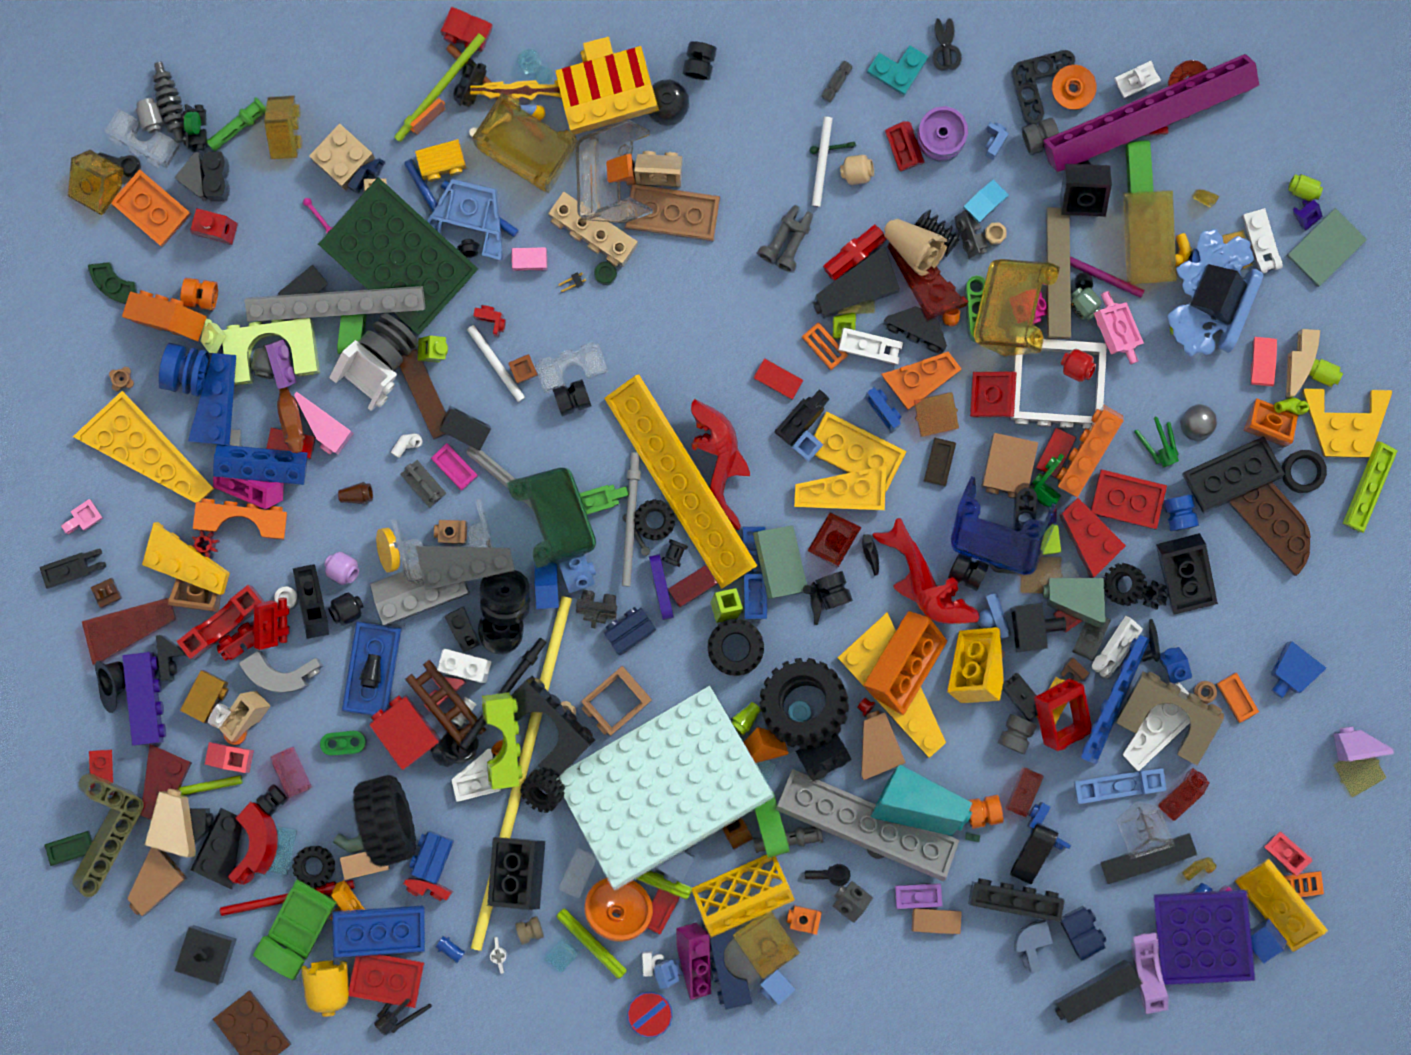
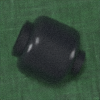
M347 592L331 600V607L328 610L336 624L340 623L345 626L361 618V609L364 606L359 596L354 597L351 593Z

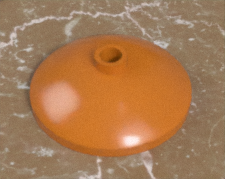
M608 878L598 881L589 890L585 900L584 911L589 925L597 934L612 941H628L638 937L647 929L652 918L653 907L646 890L634 880L614 890ZM613 913H618L620 917H614Z

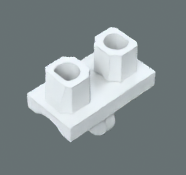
M1152 61L1114 78L1124 99L1161 81Z

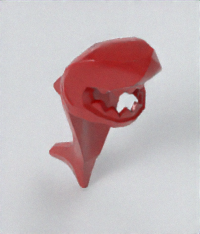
M694 399L691 403V413L696 420V428L704 429V431L710 430L711 433L710 435L704 433L703 436L698 435L691 443L692 450L696 451L699 448L718 455L710 490L734 529L740 530L739 519L726 504L723 494L727 478L735 475L750 476L749 467L738 450L736 432L731 422L718 410Z
M901 518L895 520V524L889 532L873 533V538L879 543L895 548L902 553L908 564V575L905 579L893 585L896 591L915 601L923 613L934 621L944 624L978 622L979 613L976 608L968 605L963 599L952 601V596H955L958 591L959 582L955 578H950L946 580L945 585L937 587L923 555L906 530Z

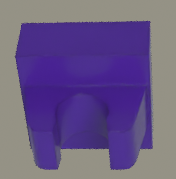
M1303 200L1304 208L1298 210L1296 207L1293 208L1294 216L1299 221L1300 227L1305 231L1323 217L1320 205L1315 200L1311 202Z

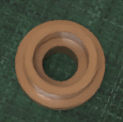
M1202 681L1195 686L1194 694L1201 698V702L1207 704L1214 701L1217 696V689L1213 683ZM1203 688H1207L1209 691L1206 697L1201 694Z

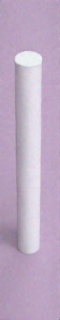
M825 116L823 118L812 206L821 207L832 126V117Z
M475 325L470 326L467 331L517 402H521L525 399L521 390Z

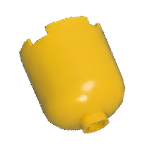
M333 960L312 962L311 968L308 969L307 966H302L305 1001L309 1009L322 1013V1016L327 1017L335 1015V1011L346 1006L349 997L347 962L340 961V965H333Z

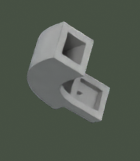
M257 651L239 662L250 680L264 689L275 692H293L309 686L305 677L307 676L308 679H311L319 674V668L323 667L320 659L314 658L293 672L281 673L271 667L262 651Z

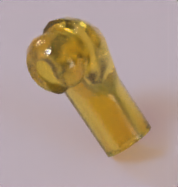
M1206 857L1193 862L1182 874L1190 881L1203 869L1207 873H1212L1217 868V865L1213 862L1212 858Z

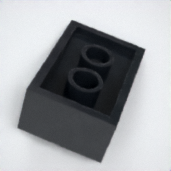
M1200 533L1156 544L1163 578L1167 586V593L1170 594L1169 600L1174 615L1218 604L1207 546Z

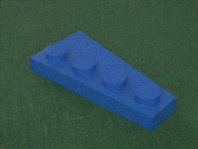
M212 354L188 441L230 445L236 355Z

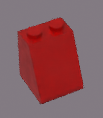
M398 695L389 702L390 707L383 712L380 709L371 716L372 721L369 725L399 767L404 770L439 743V736L408 696L405 695L401 698Z

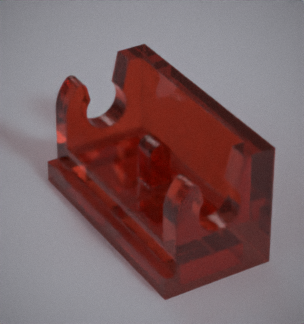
M1022 767L1005 809L1026 818L1044 776L1026 767Z

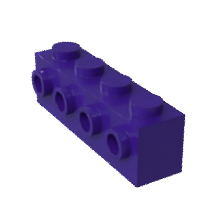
M154 652L122 655L132 746L164 742L163 737H166V727L161 721L164 707L163 702L159 701L158 692H161V681L156 676V670L159 669L158 657L154 656Z

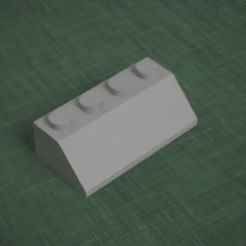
M420 565L370 584L374 602L384 626L391 625L470 594L466 581L425 590Z

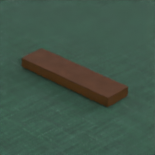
M414 349L408 356L401 355L403 362L400 368L433 439H436L446 434L439 430L446 411L423 361H418V350Z

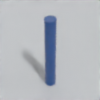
M409 159L404 164L433 213L438 204L413 160Z

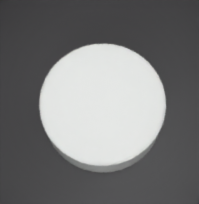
M290 587L279 588L274 596L276 602H278V598H287L289 609L293 608L298 602L297 592Z

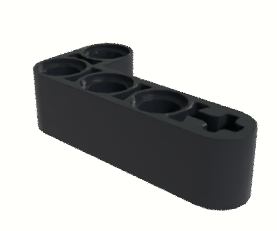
M1028 483L1018 485L1015 490L1011 548H995L988 555L990 567L997 573L1025 574L1032 569L1037 494L1034 487ZM1025 491H1029L1030 494L1027 496V505H1024L1022 497ZM1023 513L1031 515L1030 519L1026 522L1019 520V516ZM1021 535L1029 537V540L1024 544L1017 542ZM997 556L1005 558V561L1000 565L993 563ZM1020 557L1028 559L1026 564L1022 566L1017 565L1016 561Z

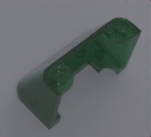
M555 468L507 482L510 494L515 500L523 501L530 499L544 541L538 543L532 553L537 568L557 565L594 550L596 538L575 479L568 468Z

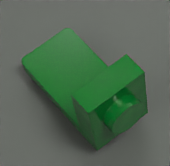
M1061 453L1057 458L1052 457L1045 466L1048 470L1044 475L1039 473L1031 483L1034 485L1039 503L1046 507L1049 506L1051 509L1057 504L1062 495L1047 485L1045 481L1062 461L1064 455Z

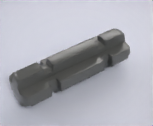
M842 61L839 71L835 72L828 83V88H825L821 97L827 102H832L836 95L835 92L839 91L846 80V75H849L853 66L850 63Z

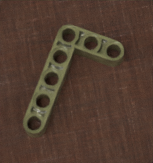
M89 773L79 779V789L91 800L111 809L72 880L73 886L84 897H92L99 891L144 807L143 801L132 791ZM93 783H95L94 788L91 789V790H88L89 787H90V785L93 784ZM111 792H114V795L111 798H108V795ZM133 800L132 804L127 807V803ZM122 820V823L116 827L117 822ZM111 840V843L105 847V844ZM100 860V863L94 867V864ZM86 881H89L87 886L83 887V884Z

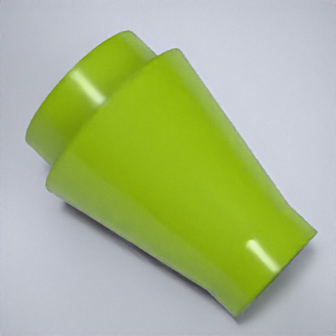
M751 702L731 718V723L735 730L742 736L745 733H749L758 714L761 712L760 707L754 702Z

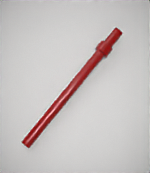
M354 880L345 881L350 889H355ZM335 881L328 882L325 886L313 889L323 895L332 896L331 894L337 883ZM288 893L220 907V914L225 916L283 904Z

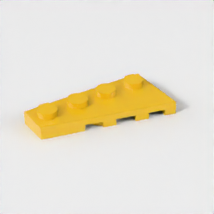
M886 465L795 484L794 507L885 510Z
M154 522L142 565L216 594H224L230 572L210 558L197 552L196 548L184 543L179 539V536L167 531L159 522Z

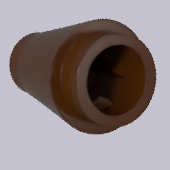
M365 482L339 489L340 503L367 504L373 500L372 486L370 483L365 484Z

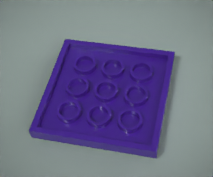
M1247 890L1154 895L1160 965L1164 985L1255 981Z

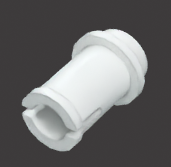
M466 697L463 698V701L472 711L477 704ZM462 713L451 720L461 727L463 724H467V719Z

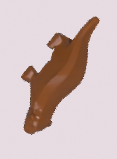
M288 387L280 388L277 409L285 439L284 442L293 453H300L305 437L297 402L289 392Z

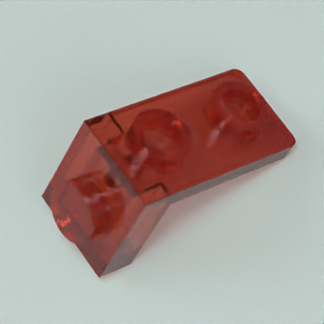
M1192 768L1187 772L1182 783L1163 799L1158 807L1175 821L1204 795L1209 785L1206 776Z

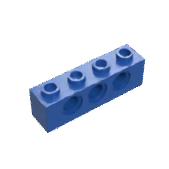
M217 444L214 454L213 476L304 485L308 453Z

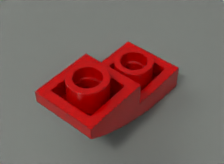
M408 878L403 883L407 886L406 890L416 897L418 894L421 896L425 895L429 889L431 890V896L442 901V899L448 900L453 893L452 890L438 883L434 884L424 879Z

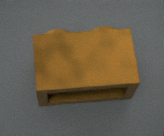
M201 670L180 711L203 723H208V719L215 706L227 696L229 691L227 686L229 683L207 671Z

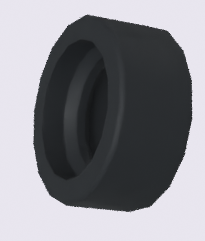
M1300 450L1290 454L1284 460L1281 467L1285 473V476L1282 478L1284 484L1290 490L1297 493H1308L1318 489L1324 483L1327 476V466L1324 459L1318 453L1311 450ZM1301 458L1311 460L1317 468L1315 480L1307 485L1297 483L1291 475L1293 463Z

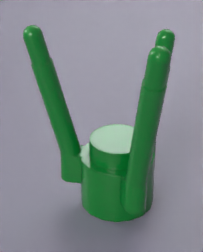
M1155 416L1154 421L1164 448L1158 450L1159 455H1157L1139 430H1135V434L1153 456L1155 463H1161L1164 468L1178 462L1177 455L1179 453L1176 448L1171 423H1166L1170 445H1168L1159 419Z

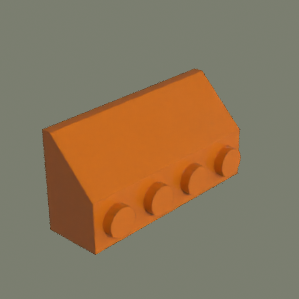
M911 611L907 612L864 684L865 688L874 698L901 715L906 713L947 643V639L929 617Z

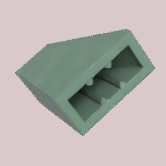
M1049 578L1046 585H1043V598H1047V606L1096 627H1103L1105 624L1104 578Z

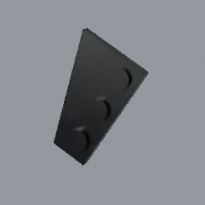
M220 808L190 870L232 889L233 882L228 876L236 867L242 825L237 821V815Z

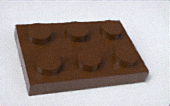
M251 990L213 1018L239 1055H278L291 1045L290 1041Z

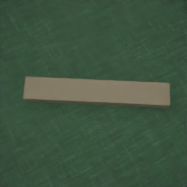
M1047 207V339H1070V215H1061V208Z

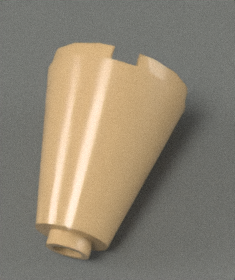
M900 219L891 220L885 226L886 239L920 276L927 275L929 272L926 270L931 266L935 268L946 252L947 246L944 245V242H947V239L942 235Z

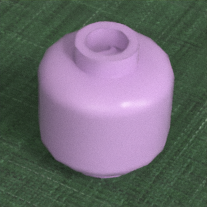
M343 552L330 555L325 561L326 576L340 585L354 582L359 574L357 561Z

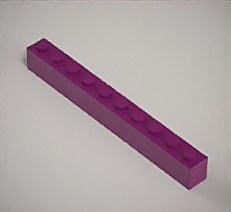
M1243 54L1043 140L1048 162L1059 172L1064 170L1065 164H1078L1087 161L1096 155L1106 153L1110 149L1127 144L1131 140L1148 135L1152 131L1167 127L1173 122L1188 118L1194 113L1209 109L1215 104L1248 92L1260 86L1256 63L1247 54Z

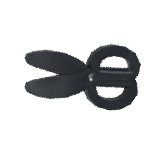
M937 18L934 30L941 46L937 47L933 52V64L941 71L946 69L955 70L960 66L962 55L957 46L951 45L954 39L953 21L951 18L947 19L944 32L942 23ZM951 50L957 55V60L954 64H952ZM939 52H942L943 66L937 60Z

